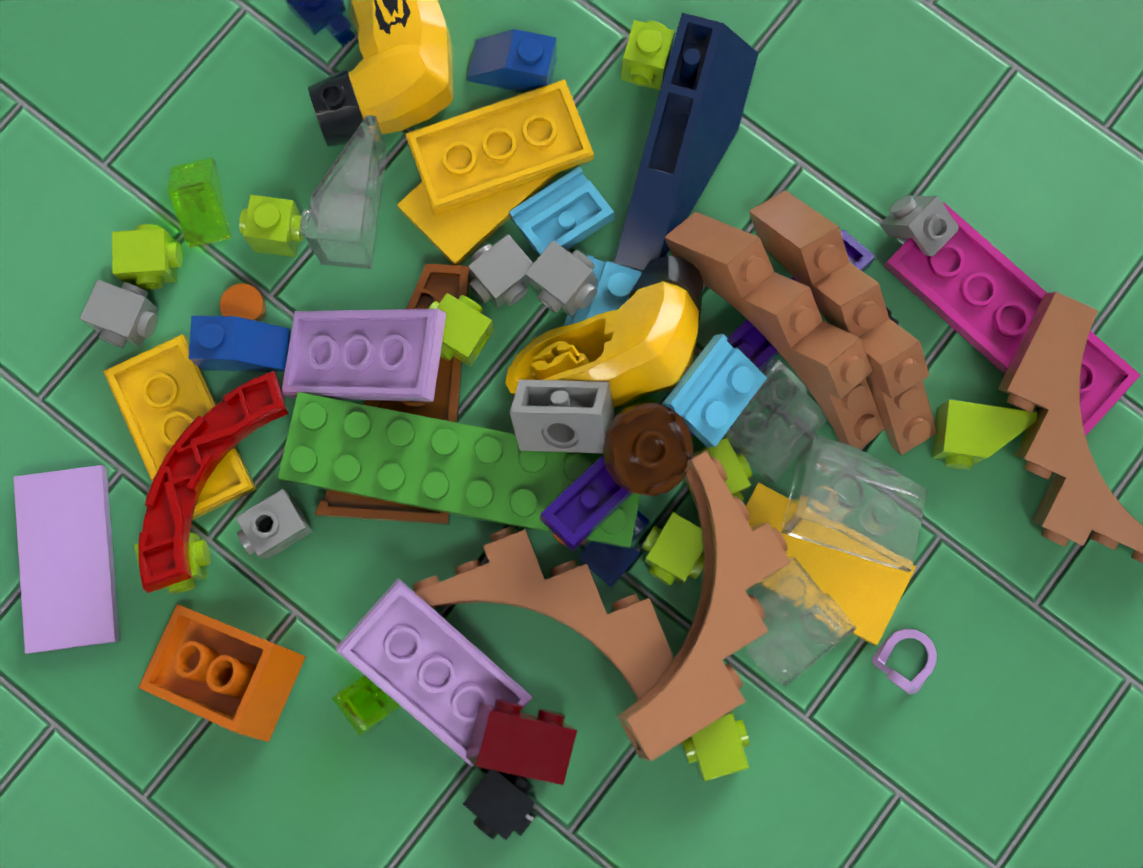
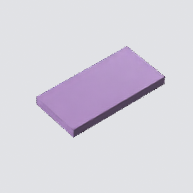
M439 309L295 311L281 390L283 396L296 398L297 393L301 392L346 400L434 401L446 313Z
M98 465L14 476L25 654L120 642L107 467Z
M399 578L336 646L338 653L472 767L474 764L466 755L480 703L494 706L496 699H502L520 704L523 709L533 698Z

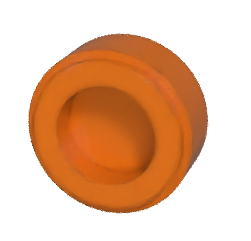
M240 283L229 287L223 293L220 300V310L223 316H236L260 322L266 312V303L255 287Z

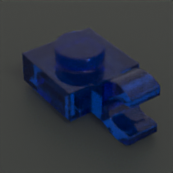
M286 0L289 9L314 35L325 28L342 47L355 38V34L349 29L351 27L350 22L342 15L346 10L342 0Z
M637 511L631 544L650 522L639 511ZM591 542L577 559L582 564L587 563L589 569L612 588L640 553L632 546L628 549Z

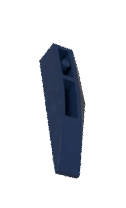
M683 12L681 14L614 261L615 264L643 272L650 261L667 256L670 249L664 237L690 216L738 132L759 53L724 23Z

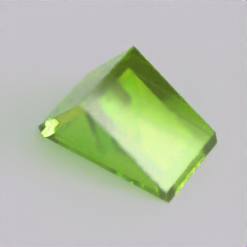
M214 158L171 167L168 194L187 245L192 248L230 239L231 233Z
M365 675L332 698L359 736L370 733L402 707Z

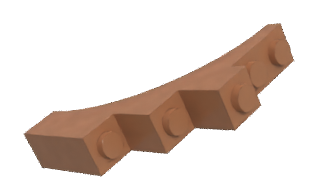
M786 190L750 210L749 213L757 236L760 237L764 249L772 254L797 282L810 287L817 307L828 323L860 337L873 370L866 377V380L877 405L891 447L900 455H903L936 435L937 430L923 380L930 375L921 342L889 319L879 283L849 262L839 226Z
M698 212L693 213L664 237L672 255L692 263L700 271L704 281L703 284L738 310L788 362L826 415L844 450L856 455L885 429L866 377L873 370L860 337L824 322L810 287L775 273L760 237Z
M1058 292L1045 293L998 390L1009 394L1007 403L1032 413L1034 407L1038 408L1036 411L1037 421L1028 427L1015 453V456L1027 461L1023 469L1047 480L1050 479L1052 473L1055 474L1031 521L1044 527L1041 536L1064 547L1067 546L1069 540L1084 546L1091 530H1093L1089 539L1113 550H1116L1119 543L1134 549L1131 558L1143 563V526L1125 510L1099 473L1089 450L1082 424L1080 409L1082 358L1088 335L1098 310Z
M707 450L688 460V465L685 469L687 471L685 478L690 486L698 510L704 551L703 580L699 603L692 625L681 649L655 685L636 703L616 716L639 758L650 762L746 702L739 691L743 684L738 673L729 663L724 664L722 660L768 632L762 621L765 619V612L761 604L753 595L748 596L745 590L791 563L785 553L788 550L786 541L776 528H771L768 522L750 527L747 522L750 520V516L746 506L738 497L732 496L725 483L727 475L722 464L715 457H710Z
M512 526L491 534V543L483 545L489 560L487 564L481 566L480 560L476 559L454 568L456 573L454 577L439 582L438 576H432L412 585L414 592L433 609L464 603L506 604L529 609L557 620L585 637L607 656L623 675L637 700L655 685L674 660L650 598L639 601L637 594L628 596L612 603L614 612L607 614L588 564L586 563L578 567L575 560L550 569L553 577L545 580L525 529L516 532L515 527Z

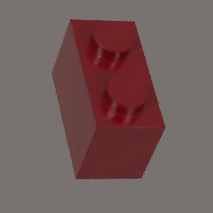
M496 699L494 706L480 703L466 755L475 766L564 785L578 731L564 722L565 715L545 709H539L537 716L522 713V705L502 699Z

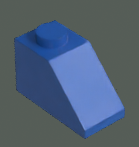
M513 29L477 39L467 74V81L521 93L549 85L552 82L557 61L556 37Z
M192 316L189 360L201 370L285 372L291 330L236 316Z

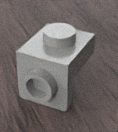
M904 196L891 206V213L880 223L888 237L913 238L925 256H934L959 230V226L938 196Z

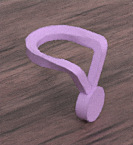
M901 629L892 633L872 656V663L887 674V679L911 695V693L916 694L919 692L928 676L933 672L937 663V652L933 642L926 634L915 629ZM905 638L919 640L927 651V661L924 668L911 682L885 665L894 646Z

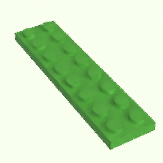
M298 392L278 479L300 485L554 534L540 520V513L592 466L603 453L520 451L516 435L513 433ZM633 493L585 540L630 549L640 495Z

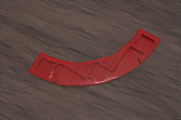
M274 371L256 377L222 397L223 401L214 406L203 417L199 415L188 426L165 456L153 479L145 501L147 509L142 532L139 533L138 540L139 571L142 589L147 593L192 578L189 562L190 526L194 509L208 478L229 451L245 437L269 422L288 415L281 387Z

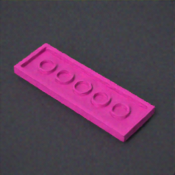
M943 202V205L959 226V230L934 256H925L913 238H909L885 263L884 267L1001 372L1006 374L1047 292ZM1091 331L1085 346L1080 373V409L1085 436L1141 376Z

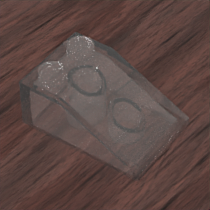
M366 115L312 193L310 209L303 210L301 234L306 236L310 249L314 251L322 265L372 269L387 153L376 116Z
M814 435L800 453L781 533L910 572L913 568L927 489L856 447Z

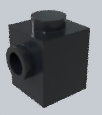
M495 770L488 771L463 803L467 809L477 816L473 821L475 826L491 839H495L499 834L507 840L513 831L521 836L537 816V813L531 809L537 799L531 794L534 786L522 776L507 775L504 772Z

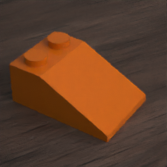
M176 604L138 688L235 733L269 742L306 656Z

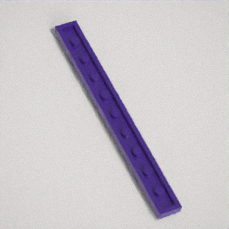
M843 229L841 235L849 262L864 272L872 265L876 256ZM748 320L738 327L727 339V342L733 348H738L760 371L779 354L775 347ZM670 392L658 403L660 406H664L662 403ZM602 455L540 513V520L574 551L633 493H629L615 483L606 469L604 455Z

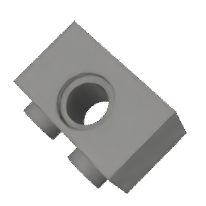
M519 380L510 409L520 451L603 453L605 433L615 417L609 381Z

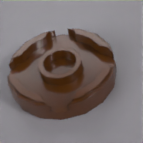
M654 403L629 406L614 417L605 433L603 455L606 469L615 483L629 493L645 496L667 493L680 484L687 474V471H685L688 465L687 461L692 459L693 455L690 430L679 414L667 409L665 406Z

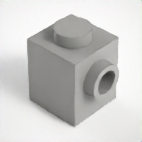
M509 234L494 246L487 244L481 247L472 256V263L468 265L472 281L468 285L483 304L490 300L498 310L506 303L509 306L514 305L527 294L529 290L527 286L530 282L525 273L532 266L533 262Z
M555 241L548 245L525 273L532 287L539 292L536 297L544 306L554 313L561 309L571 317L579 308L583 310L590 305L597 294L596 287L599 285L593 271L595 267L593 262L578 250H575L572 254Z
M97 279L79 319L94 330L101 332L98 338L109 344L124 348L126 342L142 347L145 338H149L155 331L158 322V308L147 299L148 292L135 285L123 282L122 287L119 288Z
M284 489L235 517L242 528L236 533L245 550L250 555L256 552L257 556L267 560L313 532L293 496ZM273 523V527H272V529L269 531V527H270L271 524Z

